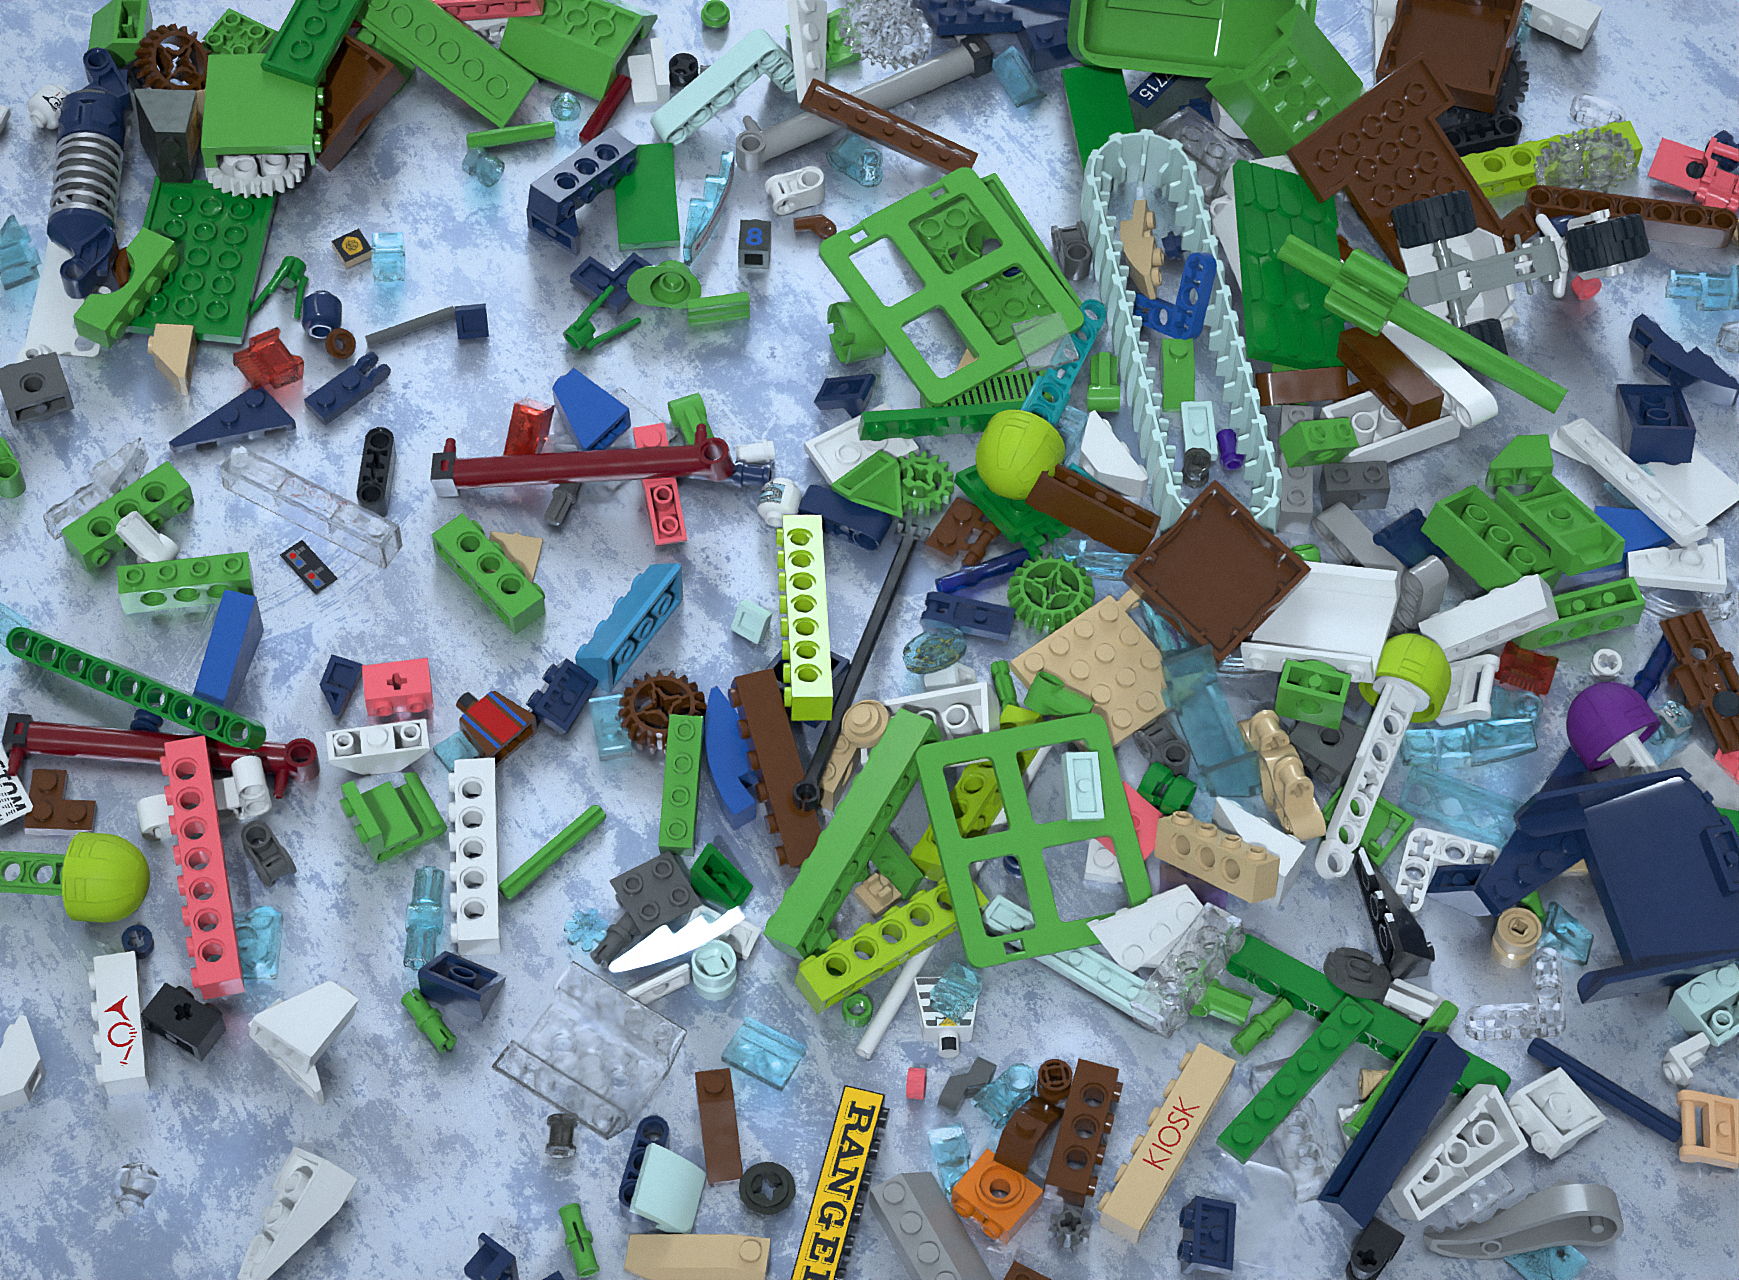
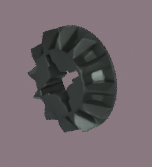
M761 1162L751 1166L742 1175L739 1183L740 1200L743 1201L748 1211L758 1213L761 1217L772 1214L777 1216L784 1209H789L795 1197L796 1186L792 1174L784 1166L774 1162ZM762 1179L765 1180V1183H768L770 1188H777L773 1190L771 1201L766 1197L765 1193H757L762 1190Z

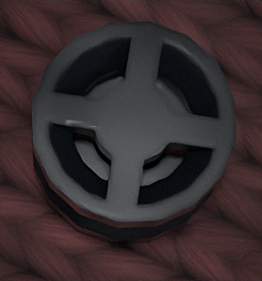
M679 53L670 59L669 81L674 89L681 91L699 76V63L696 57L689 53Z

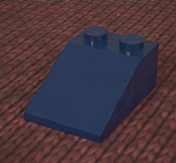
M1617 384L1616 392L1622 446L1625 455L1636 464L1663 462L1668 465H1679L1680 463H1691L1696 427L1680 386Z

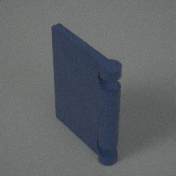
M1418 508L1412 509L1409 513H1406L1373 536V542L1377 546L1385 548L1409 569L1430 555L1438 557L1441 561L1448 557L1439 546L1435 545L1421 531L1427 518L1423 516L1422 511Z

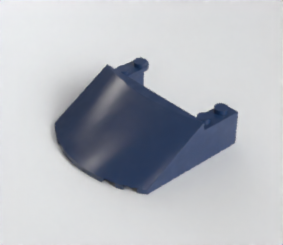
M1683 767L1537 793L1513 815L1519 832L1528 840L1575 832L1624 965L1587 972L1579 979L1577 991L1582 1004L1635 994L1638 997L1739 962V835L1727 816L1722 817L1713 805L1712 801L1714 798L1709 791L1706 790L1703 793L1689 779L1692 775Z

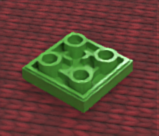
M228 8L202 38V40H207L203 47L205 51H213L212 55L267 53L278 31Z

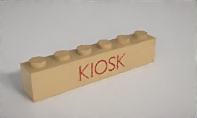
M1200 1042L1193 1053L1190 1051L1186 1052L1179 1066V1070L1182 1073L1178 1080L1172 1078L1163 1093V1097L1166 1098L1161 1108L1155 1106L1146 1124L1150 1126L1145 1136L1138 1135L1130 1151L1134 1156L1129 1164L1122 1163L1114 1178V1182L1117 1183L1112 1193L1106 1191L1098 1205L1097 1210L1101 1212L1100 1226L1137 1245L1233 1077L1236 1065L1235 1060Z

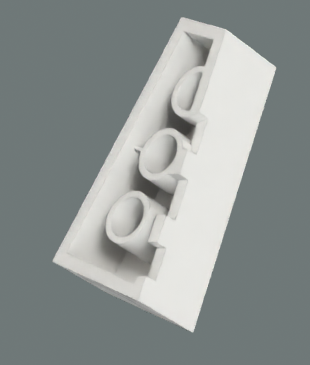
M1476 1084L1403 1167L1388 1193L1400 1218L1414 1221L1422 1220L1529 1147L1496 1085Z

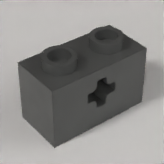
M1387 461L1323 464L1319 481L1322 511L1338 501L1344 503L1350 510L1386 509L1391 489Z

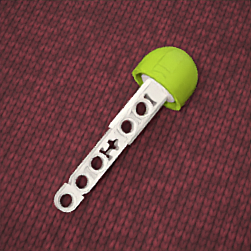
M1405 633L1387 639L1374 683L1359 682L1361 695L1375 710L1327 828L1326 840L1322 841L1316 855V870L1326 880L1342 877L1348 872L1354 858L1352 851L1358 847L1409 722H1430L1435 720L1441 713L1451 686L1452 673L1443 650L1427 637ZM1385 717L1392 723L1393 730L1391 734L1384 728ZM1374 745H1377L1381 750L1382 757L1380 761L1376 760L1373 755ZM1352 799L1359 805L1360 811L1358 816H1355L1351 811L1350 803ZM1341 827L1348 833L1347 844H1344L1339 837V829ZM1329 855H1332L1337 862L1335 872L1328 866L1327 860Z

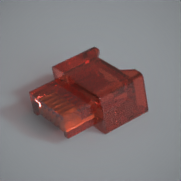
M278 327L249 338V347L233 354L234 366H237L252 389H258L271 384L277 390L303 379L304 361L301 356L291 354L279 339L281 331Z
M1508 641L1502 651L1499 670L1495 672L1494 678L1500 680L1499 684L1503 685L1506 682L1509 685L1535 692V696L1538 697L1540 694L1547 695L1559 659L1554 656L1537 654Z

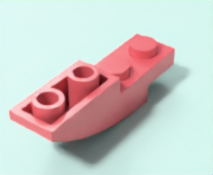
M664 423L633 428L636 448L669 446ZM641 479L655 546L687 541L676 479Z

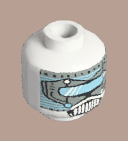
M775 478L772 481L766 482L762 487L757 504V512L768 525L782 527L783 515H798L802 493L792 480Z

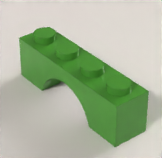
M145 227L139 231L126 248L130 267L134 271L130 281L124 287L112 293L90 294L73 315L78 335L108 349L112 347L116 340H120L123 337L129 323L134 317H138L141 314L144 304L150 296L158 292L161 282L178 265L179 257L175 241Z

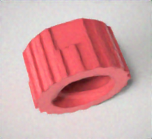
M1578 275L1571 283L1572 291L1578 299L1583 301L1595 296L1602 288V282L1599 278L1583 280Z
M910 1067L908 1069L906 1083L907 1099H925L927 1084L926 1068Z

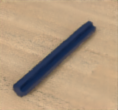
M1536 1036L1530 1043L1527 1050L1529 1055L1553 1070L1561 1067L1576 1084L1671 1142H1676L1682 1135L1680 1122L1541 1037Z

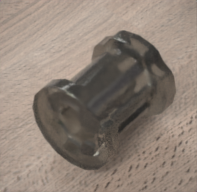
M1191 448L1184 454V467L1181 471L1183 474L1182 482L1191 488H1201L1209 480L1208 469L1211 466V455L1204 448Z
M565 1113L549 1115L547 1117V1126L550 1128L549 1143L546 1144L545 1153L554 1158L573 1157L576 1153V1146L573 1144L574 1129L578 1127V1118Z

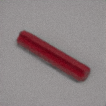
M624 74L617 75L579 133L581 144L586 145L601 134L631 88L632 80L630 77Z

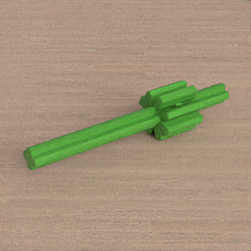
M1289 234L1277 255L1280 260L1330 287L1323 301L1325 309L1373 336H1378L1384 326L1390 321L1555 414L1568 392L1564 387L1404 298L1402 295L1409 285V276L1359 248H1355L1343 264L1296 236Z

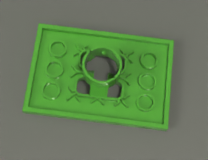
M996 172L980 178L1079 308L1082 304L1081 300ZM947 193L934 197V201L945 196ZM960 197L909 224L910 229L945 274H952L985 256L982 251L983 241L991 238L997 239L964 197ZM957 253L953 262L950 255ZM1002 272L986 281L987 287L978 291L971 289L961 295L998 345H1005L1055 317L1022 272L1012 277H1006ZM955 328V330L959 334L960 338L968 348L973 358H976L977 356L975 355V353L972 351L967 342Z

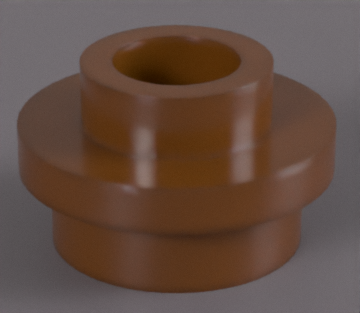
M337 328L327 334L325 348L334 359L344 360L354 353L356 340L348 330ZM336 340H340L342 342V350L337 348L335 344Z

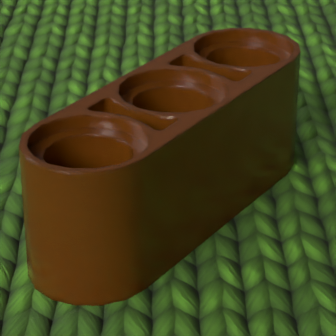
M1347 366L1255 375L1256 388L1260 396V406L1349 398Z

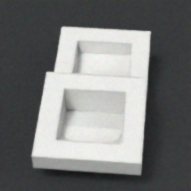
M702 904V906L690 912L681 935L697 943H702L718 935L711 940H720L729 944L734 950L736 957L746 960L761 929L743 919L741 920V918L732 913L725 917Z

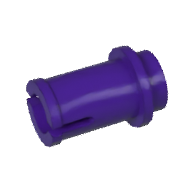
M1223 429L1216 434V440L1221 453L1219 462L1226 470H1237L1243 465L1244 454H1236V433L1232 429Z

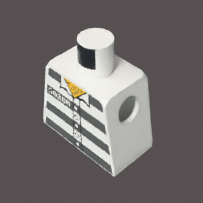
M914 977L913 996L923 1040L925 1042H938L939 1056L943 1058L958 1056L959 1042H969L972 1040L979 997L980 977Z

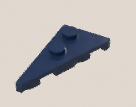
M258 382L169 441V446L174 453L178 451L188 452L197 450L196 445L216 441L218 446L242 441L248 437L265 436L264 431L286 427L287 431H292L296 428V423Z

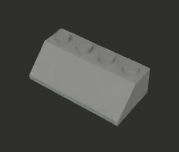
M932 1172L901 1173L870 1188L869 1206L911 1280H994Z

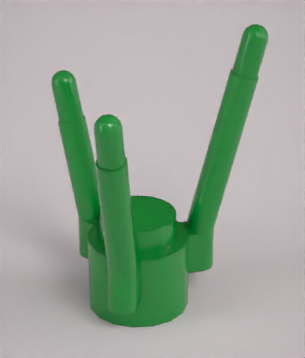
M286 256L273 278L252 304L248 319L256 312L269 293L273 294L279 285L287 289L298 286L294 318L298 319L300 317L304 290L309 280L304 275L306 265L301 259L294 256Z
M612 285L608 286L597 300H593L578 319L563 332L565 340L575 350L580 351L583 347H586L591 351L597 344L641 322V319L637 317L594 338L593 334L596 332V329L589 319L614 290Z

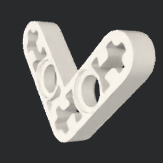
M1427 828L1414 829L1410 832L1406 842L1394 891L1403 903L1407 889L1414 891L1410 908L1407 909L1416 918L1420 914L1424 903L1432 866L1484 864L1483 860L1485 857L1491 858L1492 863L1499 855L1500 850L1489 844ZM1419 840L1425 841L1422 858L1415 857ZM1450 847L1459 848L1463 852L1464 857L1459 860L1450 859L1446 855L1445 850ZM1471 852L1475 853L1472 863H1468ZM1410 867L1419 868L1423 872L1424 877L1420 880H1412L1406 875L1405 870Z

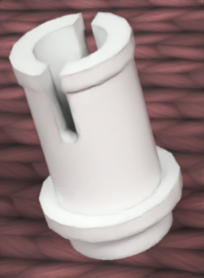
M764 438L763 442L735 446L737 461L745 460L749 464L761 461L770 462V460L776 459L773 440L766 441V438Z

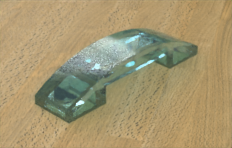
M1054 538L1053 559H1059L1063 554L1066 558L1065 562L1069 563L1076 559L1077 568L1085 567L1087 571L1086 576L1102 580L1122 581L1124 571L1140 556L1136 554L1085 551L1086 540Z

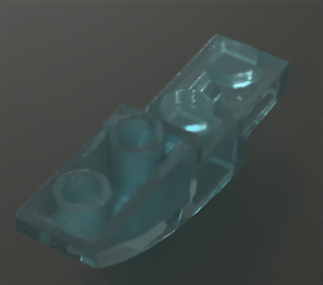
M1732 265L1729 275L1718 272L1704 273L1691 272L1689 270H1671L1665 287V298L1696 300L1697 311L1739 309V265Z
M1532 719L1467 721L1465 728L1406 730L1399 748L1403 766L1431 765L1432 771H1440L1505 761L1537 751L1538 745Z

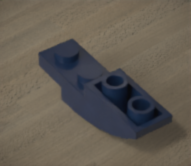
M1643 313L1634 319L1628 338L1645 352L1642 364L1670 385H1679L1681 391L1694 397L1727 407L1735 405L1739 395V384L1732 375L1727 374L1721 369L1711 356L1704 354L1697 346L1687 353L1679 342L1671 339L1661 330L1656 322L1651 321Z

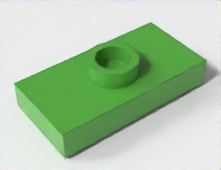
M886 830L870 860L880 873L902 894V900L905 901L914 895L924 875Z

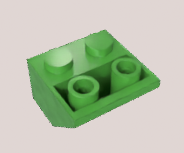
M112 0L93 14L88 50L96 47L107 50L116 66H124L136 58L134 55L135 51L141 48L138 45L139 41L144 37L146 38V33L152 30L153 17L149 0Z

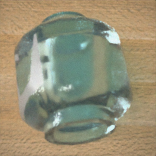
M1668 701L1652 709L1660 720L1661 725L1648 739L1651 744L1662 749H1669L1690 738L1693 733L1694 724L1692 713L1688 708L1679 702Z

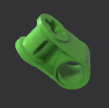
M1 436L0 495L4 498H16L24 492L26 483L19 462L14 457L6 440Z

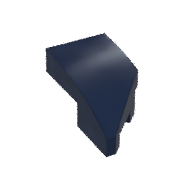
M331 654L319 685L333 715L340 718L362 675L363 664Z

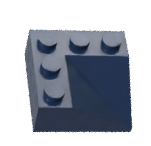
M1010 0L1004 4L1013 7L1022 19L1021 31L1015 33L1033 73L1080 62L1073 57L1067 44L1071 0Z

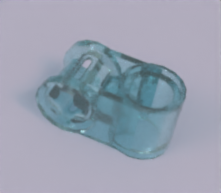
M846 133L826 152L827 161L835 170L844 173L861 186L872 188L882 182L883 172L880 168L883 163L882 153L862 141L855 134Z
M1492 687L1490 705L1492 706L1491 718L1488 720H1478V724L1489 730L1532 733L1539 727L1540 715L1543 712L1544 704L1541 697L1532 692H1519Z
M1024 1063L1013 1064L992 1083L984 1086L974 1096L971 1105L975 1109L980 1108L992 1121L991 1125L995 1130L1003 1127L1008 1123L1016 1109L1035 1095L1036 1075L1034 1070ZM1016 1080H1024L1029 1085L1019 1089L1014 1087L1012 1083Z

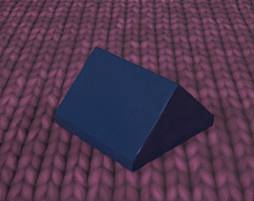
M448 951L442 952L421 967L417 975L420 991L424 998L481 1022L487 1016L506 980V975Z

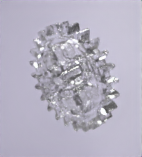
M900 0L846 1L844 8L841 10L837 28L840 29L838 36L845 38L843 45L852 46L851 54L860 53V61L868 58L871 60V66H874L877 62L881 63L884 70L889 64L895 71L898 70L899 64L908 69L910 63L917 65L919 60H925L926 54L929 53L934 33L930 32L931 27L926 23L923 15H918L919 9H911L909 7L911 1L901 3Z
M1587 128L1581 135L1572 131V137L1570 138L1560 136L1561 142H1549L1551 149H1541L1542 156H1536L1537 163L1534 164L1537 185L1608 193L1609 186L1619 187L1618 180L1626 181V174L1633 172L1632 166L1635 165V156L1632 144H1629L1628 138L1623 139L1621 133L1613 135L1612 130L1609 129L1602 134L1600 128H1597L1594 133H1589ZM1586 150V155L1584 156L1583 161V152ZM1585 169H1586V176H1585V178L1583 179V175H1584V172H1585Z

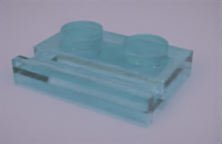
M746 1016L743 1024L737 1029L721 1054V1061L782 1092L797 1069L800 1060L805 1056L807 1047Z

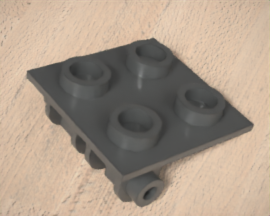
M670 851L609 880L617 893L615 899L618 905L626 908L642 936L702 906L701 901Z

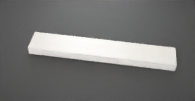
M1585 418L1578 419L1559 428L1557 436L1681 547L1707 536L1709 528Z

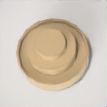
M862 700L853 704L846 711L842 719V730L844 736L853 746L862 749L872 748L881 740L891 717L887 709L880 702Z

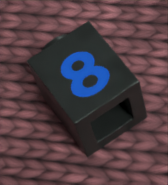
M759 219L740 220L738 268L769 269L771 221Z

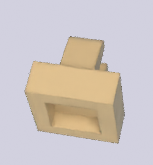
M880 871L872 874L854 890V897L875 920L902 900V894Z

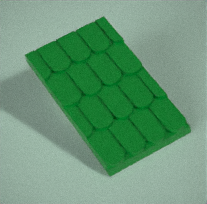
M1238 159L1232 166L1235 196L1212 222L1242 292L1247 358L1301 370L1345 366L1336 355L1340 332L1345 331L1344 323L1346 320L1325 309L1323 305L1330 287L1277 257L1289 234H1292L1341 262L1336 233L1339 225L1334 195L1326 201L1318 203L1300 174L1296 175V173L1273 169L1272 167Z

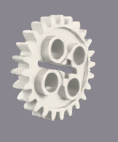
M303 153L218 155V167L205 168L206 177H208V183H213L214 189L221 188L223 194L232 191V196L234 197L240 193H244V198H248L251 194L261 198L262 193L273 196V191L276 190L284 193V187L294 188V182H301V176H305V155Z

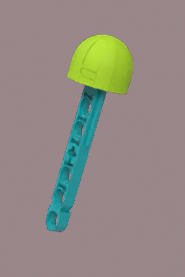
M1087 299L1079 307L1084 316V322L1080 331L1086 335L1087 340L1079 339L1075 333L1062 339L1043 376H1037L1021 409L1005 410L997 413L990 419L976 449V468L980 478L998 496L1014 500L1026 499L1042 471L1049 470L1048 476L1053 478L1055 466L1057 463L1061 465L1065 456V445L1055 427L1071 397L1068 392L1107 317L1105 307L1101 302L1095 299ZM1085 310L1093 311L1098 320L1089 318ZM1064 350L1072 352L1077 361L1069 360L1065 356ZM1060 368L1065 370L1061 379L1057 377ZM1042 392L1050 393L1054 397L1055 403L1045 400Z

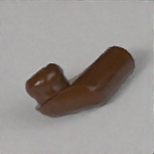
M822 214L793 218L795 233L811 231L824 240L837 233L836 225Z

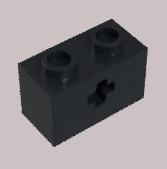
M166 982L140 1014L146 1030L200 1062L204 1060L226 1031L222 1018L223 1014L216 1006L208 1002L202 1004L195 1000L193 994L182 986L175 988Z

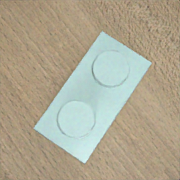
M1212 401L1181 402L1180 417L1185 461L1217 460L1218 450Z
M1066 752L1062 754L1068 822L1100 821L1104 819L1098 752Z

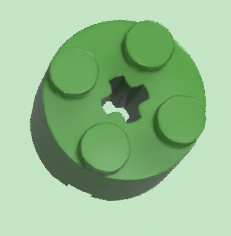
M851 299L829 305L827 324L833 323L834 333L829 334L833 351L840 362L851 364L878 358L886 354L885 345Z

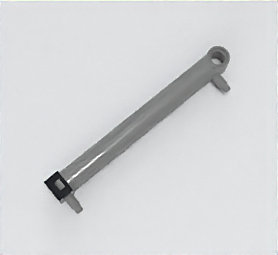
M967 34L954 35L960 47L849 94L880 109L887 110L967 75H971L973 79L992 72L993 52L980 34L967 36ZM808 111L764 130L760 129L751 116H744L742 121L746 131L740 133L736 138V163L745 172H757L764 167L767 160L843 129V127Z

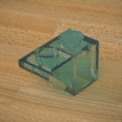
M15 215L9 216L0 230V280L5 291L40 278L37 265L42 264L35 246L29 248L27 244L32 242L26 225L19 226Z

